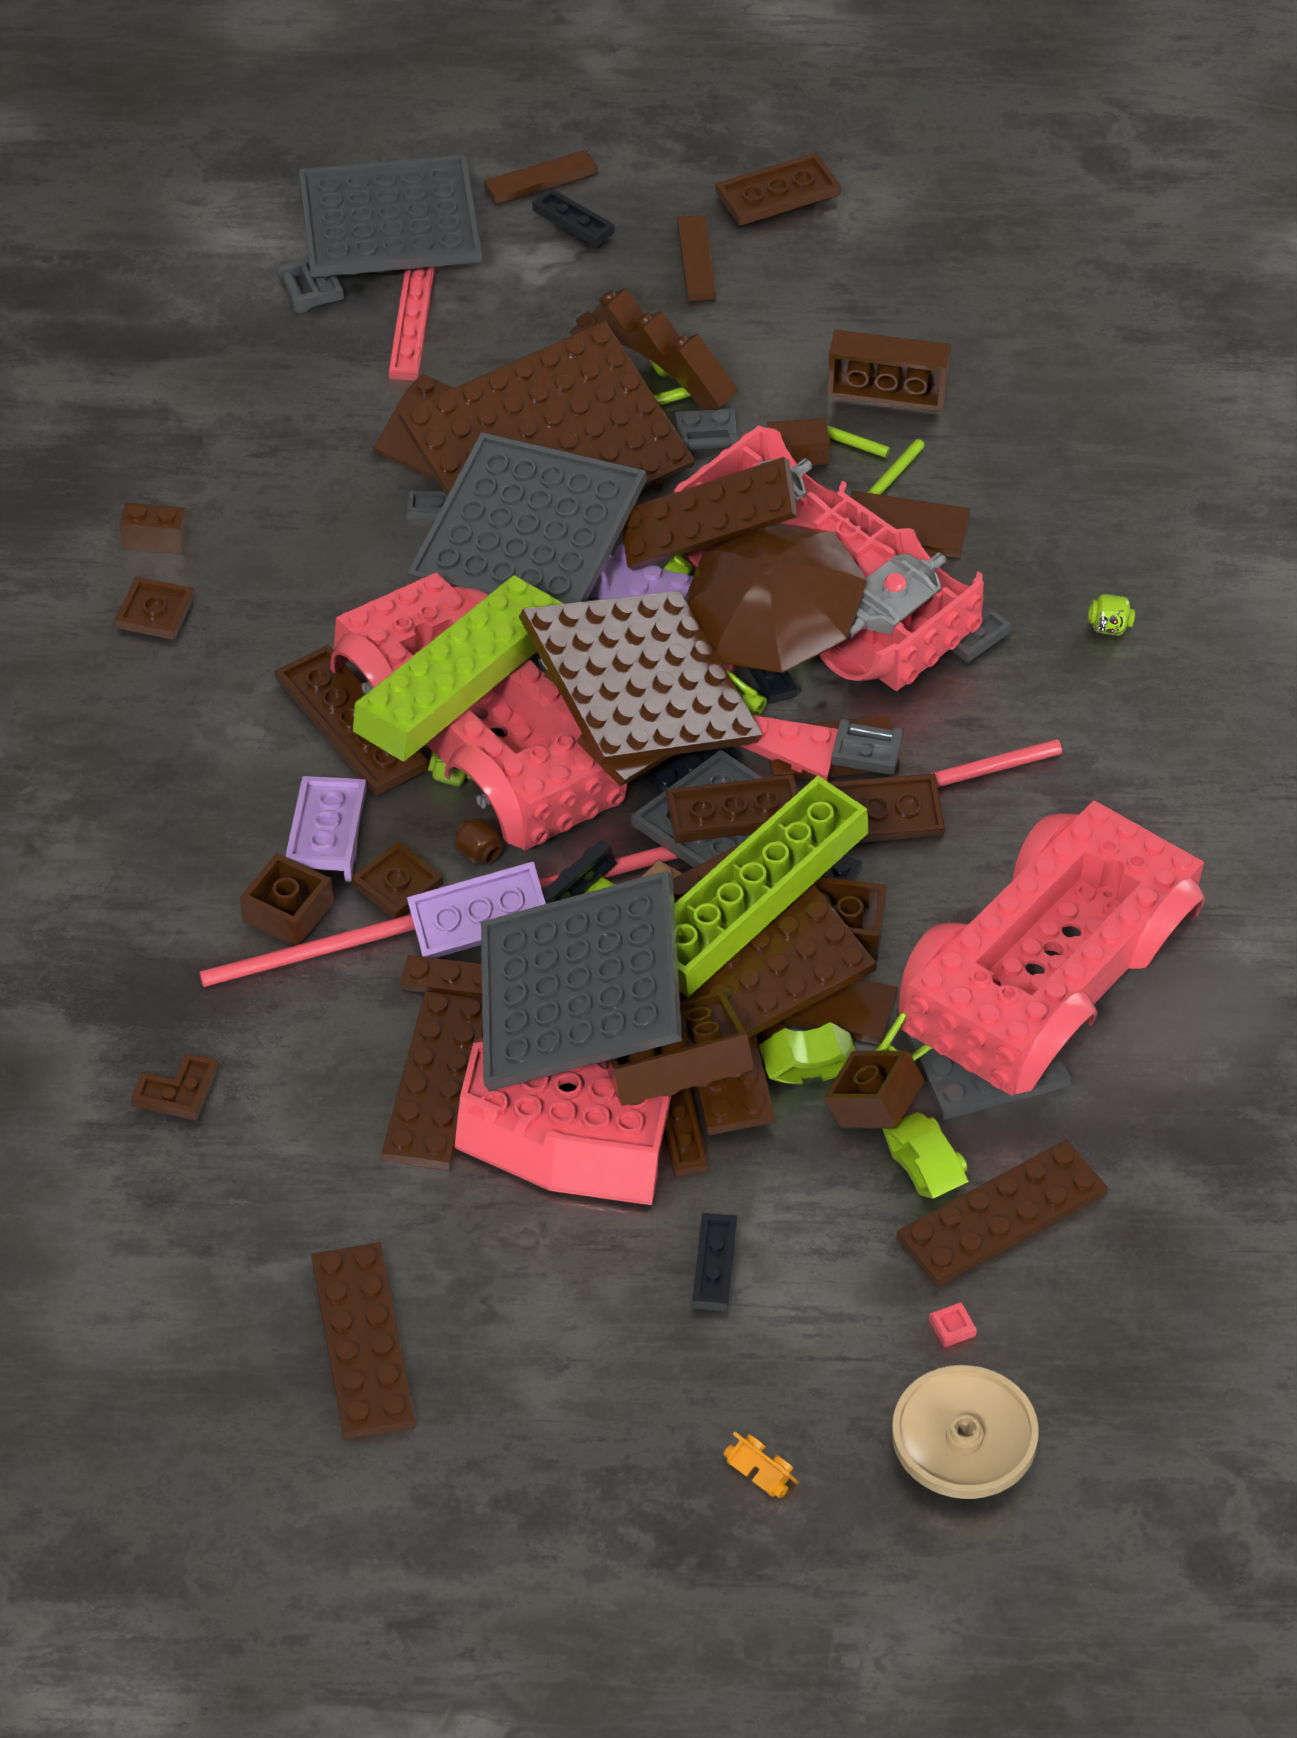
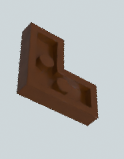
M185 1053L175 1079L142 1072L131 1097L132 1107L197 1121L219 1069L218 1060Z

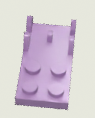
M622 541L615 549V556L609 555L589 598L603 600L681 591L685 598L693 577L685 573L662 569L655 565L631 570L627 567L624 541Z
M302 776L285 857L310 869L344 871L345 882H351L353 863L356 864L357 836L367 790L366 779Z
M534 861L407 897L422 956L428 958H437L480 946L482 921L546 904Z

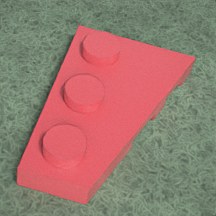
M752 715L763 736L758 743L739 746L770 760L780 759L791 764V769L802 773L805 770L820 776L828 782L832 766L831 756L838 729Z

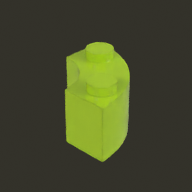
M832 1022L808 1031H792L784 1028L759 1045L768 1077L787 1084H803L802 1079L820 1076L822 1081L836 1078L850 1053L856 1051L851 1034Z
M916 1112L903 1118L897 1128H882L893 1159L900 1163L907 1171L919 1195L933 1199L968 1182L965 1171H967L965 1159L959 1152H954L952 1146L941 1132L935 1118H928L922 1113Z

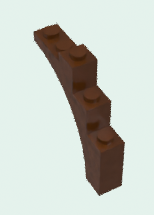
M626 288L618 292L610 290L599 298L600 304L592 313L587 311L575 320L577 325L570 331L571 335H575L606 321L621 345L640 353L672 376L692 396L702 410L720 408L738 391V388L699 334L689 337L685 335L680 336L662 311L652 315L649 312L644 314Z

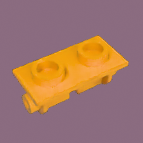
M736 1432L733 1433L739 1442L736 1446L730 1444L724 1451L723 1456L727 1458L726 1462L747 1478L756 1467L760 1469L752 1481L766 1491L769 1496L782 1498L788 1490V1486L785 1484L789 1479L795 1484L799 1482L790 1474L793 1467L777 1454L772 1460L762 1453L766 1446L752 1435L748 1434L744 1439Z

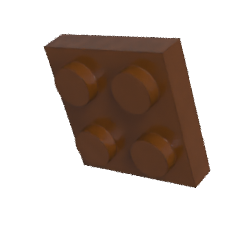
M135 577L115 619L116 628L175 640L195 597L194 588Z
M399 841L351 876V885L393 919L402 917L410 911L407 897L438 889L444 885L441 874Z

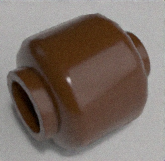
M474 818L470 821L465 820L457 827L455 832L457 836L454 842L455 849L475 866L490 865L500 856L503 849L501 845L502 835L483 818Z

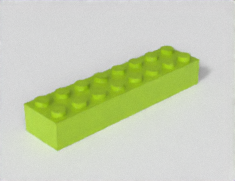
M513 575L355 703L353 732L405 762L537 652L519 619L523 608L564 603Z
M817 775L674 904L679 991L687 997L692 995L868 834L867 808Z

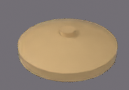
M970 1365L938 1368L916 1379L908 1386L898 1400L892 1424L893 1446L904 1469L926 1488L945 1496L961 1499L992 1496L1008 1489L1019 1481L1033 1462L1039 1435L1037 1416L1025 1393L1003 1375L986 1368Z

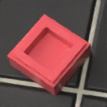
M962 1302L929 1313V1322L944 1348L976 1336L977 1329Z

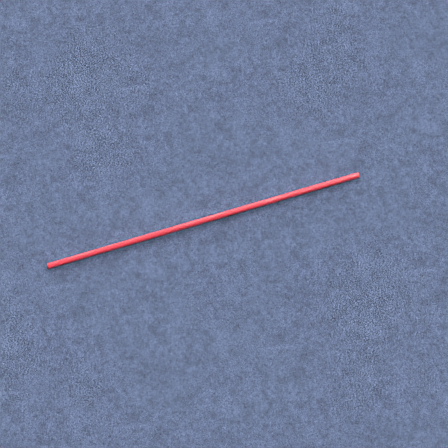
M1055 739L934 772L937 786L939 788L1062 754V747L1060 741ZM663 846L616 858L617 864L602 878L605 879L654 865L657 860L667 862L679 857ZM560 874L539 879L541 889L547 888ZM410 914L199 971V976L204 988L415 930V926Z

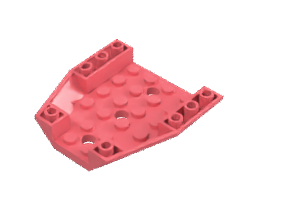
M480 1037L473 1043L460 1095L455 1149L549 1191L652 1205L658 1179V1158L671 1096L661 1095L646 1099L638 1105L621 1106L604 1061L488 1091L484 1085L483 1037ZM565 1083H571L577 1087L570 1092L559 1089Z

